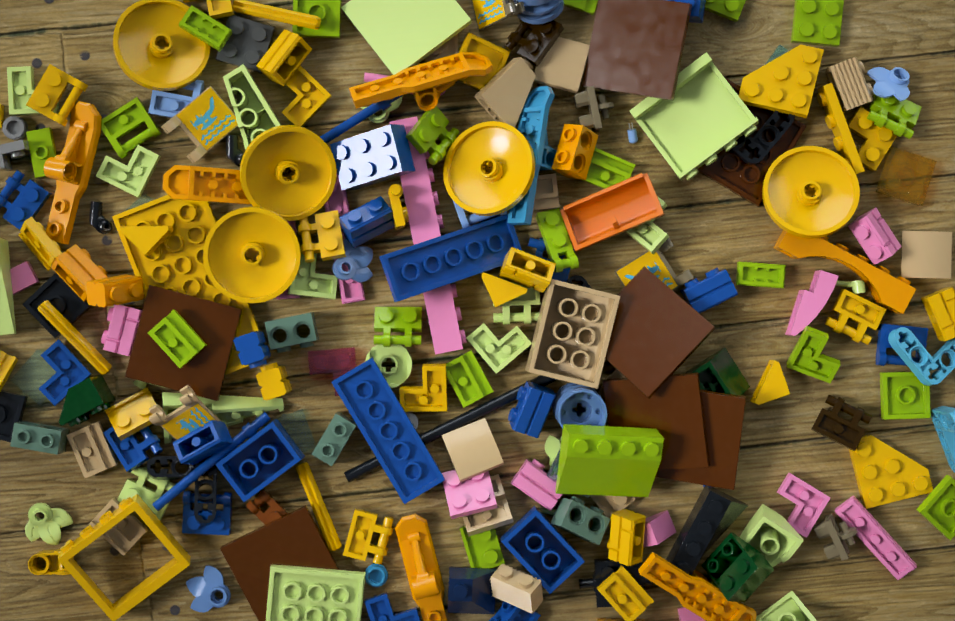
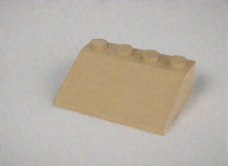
M551 279L550 285L544 292L525 370L530 373L598 389L620 296Z

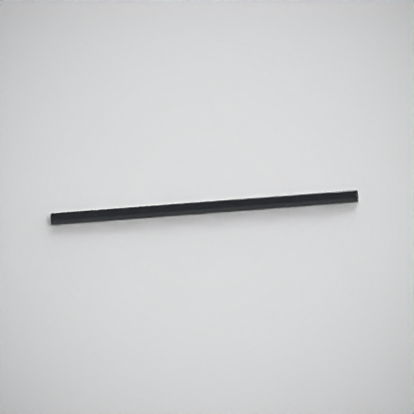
M540 375L530 380V382L546 386L558 379ZM525 383L419 436L426 445L441 438L443 434L463 427L517 400L518 390L521 386L524 387ZM374 457L345 471L344 474L347 481L351 482L382 466L378 459Z

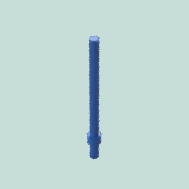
M403 95L391 100L371 104L323 134L320 138L326 144L381 109L383 111L392 106V102Z
M264 412L251 424L248 422L242 427V431L232 438V444L211 455L152 505L157 511L162 509L248 437L254 436L257 430L271 418Z

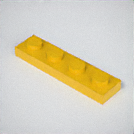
M833 84L824 85L817 89V100L826 112L825 121L828 128H832L834 146L851 165L855 174L864 172V167Z

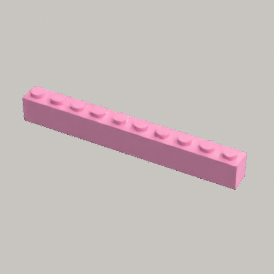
M416 116L389 123L404 125L407 135L417 123L418 118ZM408 140L415 171L400 176L413 244L415 245L441 236L440 229L444 228L442 215H437L435 206L439 205L437 191L432 192L431 182H435L433 169H428L426 159L430 157L428 151L420 154ZM455 283L424 292L423 295L435 355L463 349L462 344L467 343L464 329L459 330L458 321L462 320L460 306L455 307L453 298L458 297Z

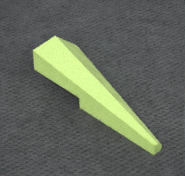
M162 392V405L166 415L183 405L180 401V397L183 396L181 393ZM220 395L219 401L197 396L227 427L242 423L243 418L254 415L258 418L264 412L279 409L280 412L284 411L283 398H273L266 401L263 400V397ZM164 430V444L171 443L173 437Z

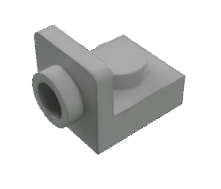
M18 140L0 145V168L2 170H12L9 156H11V159L25 157V153L30 152L28 141Z

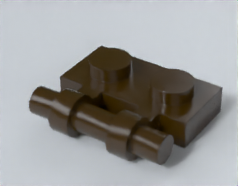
M520 19V25L515 32L512 31L508 36L509 40L504 47L510 52L516 46L520 47L517 51L518 56L527 59L531 64L538 67L564 28L562 24L554 20L544 24H529ZM528 29L532 30L527 39L522 38Z
M828 395L825 403L833 406V409L830 412L822 408L811 430L855 451L866 430L857 424L860 420L869 424L872 415L864 412L865 409L859 406L855 408L845 403V399L841 397L837 399ZM841 410L853 416L851 421L838 416L839 411Z

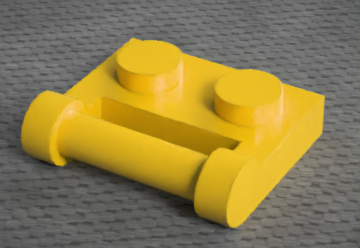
M49 64L26 106L65 127L68 122L67 117L82 91L85 92L88 85ZM68 84H71L74 87L58 114L54 113L53 110Z

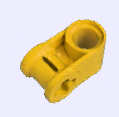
M60 549L39 551L28 561V569L34 575H70L66 568L58 561ZM38 557L45 559V568L37 564Z

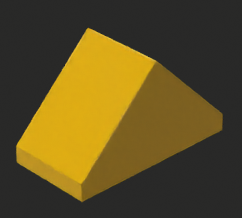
M120 226V232L144 255L150 256L173 233V227Z
M485 272L482 273L481 278L494 307L526 294L528 290L525 287Z
M769 360L750 402L760 405L790 394L779 362Z

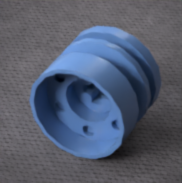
M513 0L514 4L523 2L525 12L518 14L517 17L529 24L551 22L561 14L564 7V0Z
M570 382L559 388L556 392L552 409L553 415L562 429L563 424L605 425L608 415L606 404L594 388ZM577 403H580L582 407H578V411H575L573 408L577 407Z

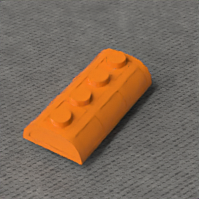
M648 173L635 175L563 206V209L560 210L575 252L582 251L585 248L665 215Z

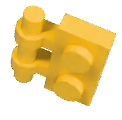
M398 184L391 185L388 191L395 230L404 229L405 223L409 220L407 207H402L400 202L403 189Z
M338 210L314 214L316 223L313 224L309 223L308 217L299 220L297 228L298 234L302 238L301 253L304 255L306 263L314 262V254L321 253L322 261L346 257ZM318 233L319 243H312L311 234Z
M842 289L832 308L833 311L840 315L837 320L829 316L825 325L831 327L832 331L838 334L843 333L850 336L851 340L857 343L862 342L868 345L872 337L865 334L867 327L877 330L886 309L846 289ZM848 318L859 323L856 329L846 325Z
M355 508L343 556L366 561L369 552L375 554L373 563L382 564L384 556H387L388 548L386 546L389 536L393 533L394 528H392L394 518L385 516L383 525L376 524L378 514ZM373 532L380 533L377 545L370 544Z

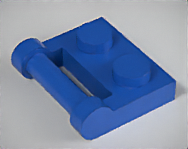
M880 323L876 349V365L885 366V364L907 366L900 356L886 354V348H892L888 340L892 330L900 327L908 328L926 349L928 328ZM902 334L900 335V339H899V342H900V343L902 342V338H903V335H902ZM917 351L915 357H912L916 363L920 361V355Z
M184 491L182 533L231 534L232 493L224 492V495L217 494L216 504H223V510H216L215 521L210 525L203 526L195 520L194 509H192L195 493ZM200 494V495L203 496V497H208V496H210L211 494ZM198 501V503H210V504H213V501H210V502H201V501ZM203 509V512L198 515L202 516L203 520H207L208 516L212 515V513H209L208 509Z

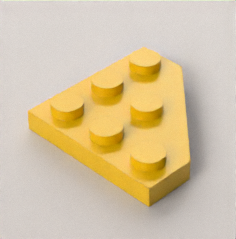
M800 44L743 77L738 96L745 105L807 118L824 49Z
M869 434L862 436L856 450L852 451L849 449L862 504L866 509L933 491L927 468Z

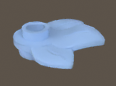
M876 67L867 72V75L876 82L873 86V92L876 96L889 98L894 95L900 101H904L909 97L910 91L907 86L910 75L905 69L895 67L889 71L883 67Z

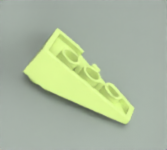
M0 238V336L16 334L8 240Z
M764 504L760 506L740 535L741 539L761 552L772 567L780 562L784 563L789 560L804 541L782 515ZM712 580L711 584L717 587V585Z

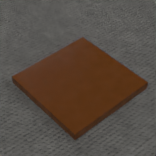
M598 0L582 86H594L595 89L674 101L692 4L668 0Z
M726 78L730 86L739 95L740 86ZM746 105L754 117H757L759 123L756 125L757 130L749 136L753 138L775 111ZM778 113L780 118L774 125L777 129L782 122H789L787 114L780 115ZM794 119L792 125L757 165H748L730 150L726 152L724 149L717 154L718 159L709 166L704 164L697 170L699 173L759 207L763 201L762 187L769 167L780 155L795 147L806 125ZM764 130L762 132V139L766 142H772L775 139V135L771 130ZM741 137L736 140L738 142L737 145L741 143ZM746 141L739 151L742 153L746 149L750 153L748 156L750 159L754 157L758 159V150H749L746 147L749 142Z
M644 266L618 294L620 300L605 359L650 399L715 330V327Z
M149 285L125 377L177 391L189 385L196 396L219 401L234 344L233 340L237 333L243 309ZM172 310H176L207 344L183 368H179L148 334Z
M699 373L672 374L650 399L627 378L603 380L608 426L656 428L664 437L662 457L658 470L709 467Z
M701 390L709 467L658 470L655 477L734 490L746 396Z
M306 505L220 548L258 621H266L271 564L340 570Z

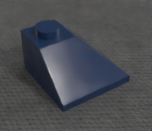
M449 567L448 613L494 614L495 597L492 596L490 578L496 569Z

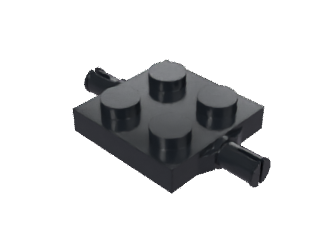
M608 558L594 559L595 571L593 578L579 579V589H594L597 608L613 607L598 591L597 587L613 572L615 573L621 565L643 589H645V585H654L653 582L640 575L638 569L642 566V562L626 566Z

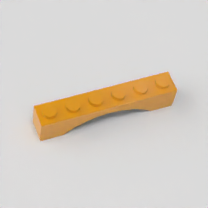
M784 230L782 231L774 249L792 259L820 257L843 264L864 281L876 304L895 314H904L916 291V288L910 286L911 282L900 276L897 278L891 276V271L880 265L875 267L869 264L870 260L859 254L856 256L848 252L849 248L839 243L834 245L828 242L829 238L827 236L821 238H802Z

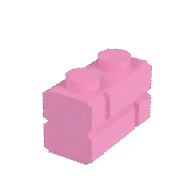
M876 207L857 217L848 225L873 265L893 256L902 247L885 220L881 218V214Z
M123 304L110 307L107 315V321H110L109 328L103 332L101 343L104 344L103 350L126 356L131 355L143 309Z
M526 459L513 477L511 484L551 511L562 496V494L555 493L557 474L553 472L550 475L545 472V466L536 459H533L532 462Z

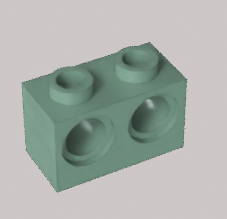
M314 312L265 322L270 350L277 349V353L291 351V346L300 344V348L314 346V341L319 340ZM302 324H306L310 328V334L306 338L301 337L298 333V328ZM279 329H283L287 333V338L284 342H279L275 338V333Z
M337 412L311 455L333 466L357 426L355 421Z
M29 421L14 423L10 446L58 455L66 452L68 441L66 435L69 434V429Z
M572 496L571 499L561 498L551 524L589 543L600 545L610 518L604 516V511L597 507L591 506L588 508L584 506L585 501ZM573 509L574 516L570 519V512ZM592 519L593 525L589 528V522Z

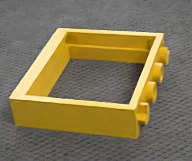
M138 494L132 498L123 499L118 504L119 508L113 512L107 511L99 518L100 522L93 527L89 525L84 528L79 534L80 537L76 540H68L60 548L61 551L58 556V561L111 621H116L190 565L191 556ZM135 511L174 558L112 603L72 557Z

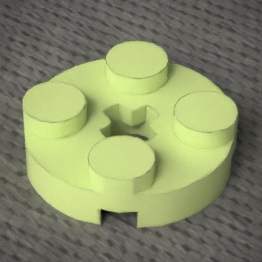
M376 345L366 356L365 361L373 357L391 388L404 383L411 374L412 358L408 350L402 345H391V347ZM387 358H391V361L396 364L395 367L391 368V371H386V367L382 366V362H386Z

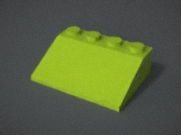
M563 424L555 493L648 497L661 462L664 437L656 428Z

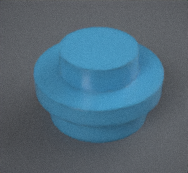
M373 563L366 568L365 580L370 586L380 587L385 584L388 578V571L384 565Z

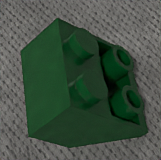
M725 347L685 372L699 373L700 390L741 396L750 388V385Z
M102 375L89 377L68 389L59 419L61 426L67 424L70 427L76 424L79 425L90 419L89 414H99L111 407L109 403L113 402L115 398Z
M730 533L702 564V567L728 601L744 603L774 571L761 552L734 533Z

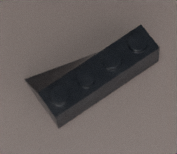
M705 485L666 560L692 576L701 557L748 507V504L712 486Z

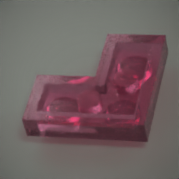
M355 347L308 351L309 375L333 373V379L335 380L357 367ZM334 388L335 396H339L336 389Z

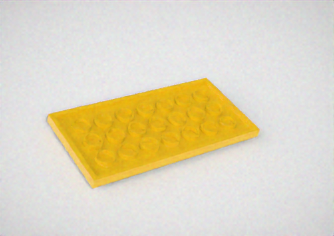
M165 195L112 216L135 276H141L143 279L144 299H146L149 285L241 308L243 310L235 338L260 331L250 304L233 300L224 295L213 285L206 273L203 262L204 243L210 229L217 222L210 202L176 200ZM120 226L173 227V233L148 256L144 255L120 232ZM233 344L225 375L249 366L241 365L238 356L240 351L236 350L235 344Z

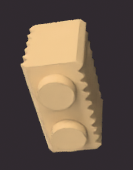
M857 57L832 65L825 70L828 81L833 84L843 113L873 101V88L870 83H866L863 75L865 74V67L861 61L857 60Z
M504 563L498 567L490 578L492 596L531 614L543 602L541 579L537 580V577L533 578V575L530 576L525 574V572L521 573V570L517 571V569H513L509 565L505 566Z

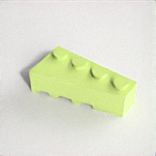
M244 64L223 76L246 150L259 134L270 128L281 126V123Z

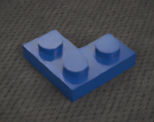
M59 339L41 354L44 360L57 372L39 388L54 406H57L66 398L69 388L88 379L92 375Z
M387 592L364 600L370 621H421L417 607L394 614Z

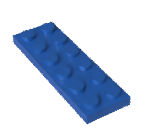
M508 214L379 256L394 302L502 266L504 258L511 247L522 251L514 225L507 223Z
M373 357L331 382L404 504L445 480V477Z

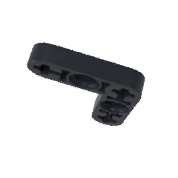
M775 111L753 138L742 135L741 143L734 146L730 151L748 165L759 164L792 125L795 115L787 114L789 122H782L777 129L774 125L780 118L778 113L780 115L784 113ZM764 130H771L774 133L775 139L772 142H766L762 139V132ZM746 141L749 142L746 146L749 150H758V159L755 157L750 159L748 157L750 153L746 149L742 153L739 151Z
M157 456L149 460L147 471L149 476L156 480H182L209 457L195 465H189V470L186 473L179 474L175 470L176 465L180 462L178 456ZM158 462L161 463V467H169L168 462H172V474H168V469H161L160 473L156 474L155 470L151 468L155 467ZM216 465L208 470V479H204L203 474L199 477L203 480L198 481L197 479L195 481L194 515L197 523L203 526L212 524L216 519ZM203 485H209L212 487L213 492L210 496L203 497L199 494V488ZM198 501H213V504L208 503V512L212 513V515H209L207 520H203L202 516L198 515L203 512V503L198 504Z

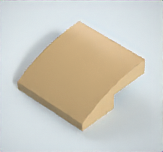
M558 37L539 66H536L534 82L577 94L590 45Z
M902 231L901 277L951 279L952 232Z
M485 418L441 435L460 482L504 465Z
M499 474L490 476L498 508L463 516L468 536L513 523Z

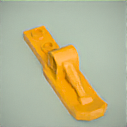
M460 52L406 68L395 75L350 87L349 90L356 109L413 93L419 108L424 111H430L437 106L440 94L456 84V81L471 76H486L493 71V66L489 58L477 52Z
M78 101L71 110L70 127L65 147L60 155L49 157L45 161L43 169L46 177L56 180V191L46 227V234L51 240L69 245L80 198L88 186L101 134L102 117L95 105Z
M174 165L163 174L162 189L171 199L251 204L241 186L240 170Z
M416 513L402 516L395 527L412 597L420 608L423 621H448L443 604L445 588L427 519Z
M654 552L650 554L638 569L641 576L676 596L683 607L706 621H756V611L741 602L728 601L719 588L712 585L704 575L694 570L691 576Z

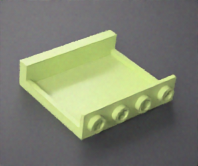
M707 52L679 73L674 101L647 97L630 110L631 115L681 181L685 178L687 181L692 179L699 173L697 170L704 164L706 166L712 164L718 159V153L724 149L726 152L738 144L736 141L742 135H745V137L751 135L757 130L756 125L759 123L758 118H755L714 65Z

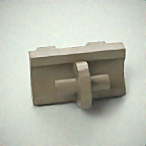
M594 86L587 87L584 92L574 95L573 98L576 108L588 106L589 115L578 117L579 125H584L588 129H593V132H596L602 128L599 112L601 111L603 119L610 118L608 110L614 108L613 102L606 103L605 95L598 96V105Z
M833 514L827 515L825 521L815 525L814 530L819 540L831 536L833 543L824 545V552L828 560L840 557L844 561L849 559L848 554L850 553L845 539L849 546L855 544L852 536L856 535L858 531L856 527L848 528L845 521L839 523L842 530L840 531Z

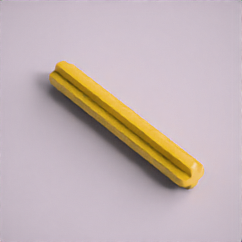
M246 0L233 1V10L237 13L315 30L320 28L321 18L315 15Z
M48 300L38 306V311L101 375L110 371L111 364Z
M307 462L301 463L296 466V471L330 551H335L341 548L342 544Z

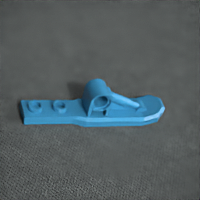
M549 86L536 87L528 94L519 117L518 131L527 138L534 152L535 175L527 194L517 205L509 210L507 223L511 225H531L538 173L542 170H553L552 164L556 150L549 146L547 123L549 110L555 94Z

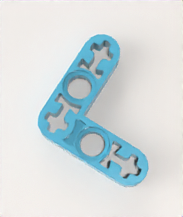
M900 327L890 332L888 340L891 347L923 385L932 386L939 384L955 368V352L953 351L955 349V338L948 340L931 356L908 328ZM902 334V335H903V338H902V342L900 343V342H899V339H900V335ZM914 350L920 355L918 363L914 362L911 356ZM943 354H946L950 359L948 366L942 363L941 358ZM937 368L938 370L931 375L932 379L928 377L930 375L929 371Z
M942 405L930 410L931 418L948 464L955 473V408Z

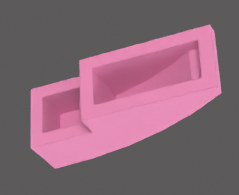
M822 270L814 272L809 291L799 290L785 335L796 336L817 317L832 294L839 277L838 275Z

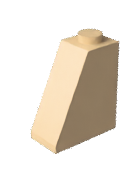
M513 58L474 95L494 121L503 122L515 128L536 77V74L532 71L533 66L525 58Z

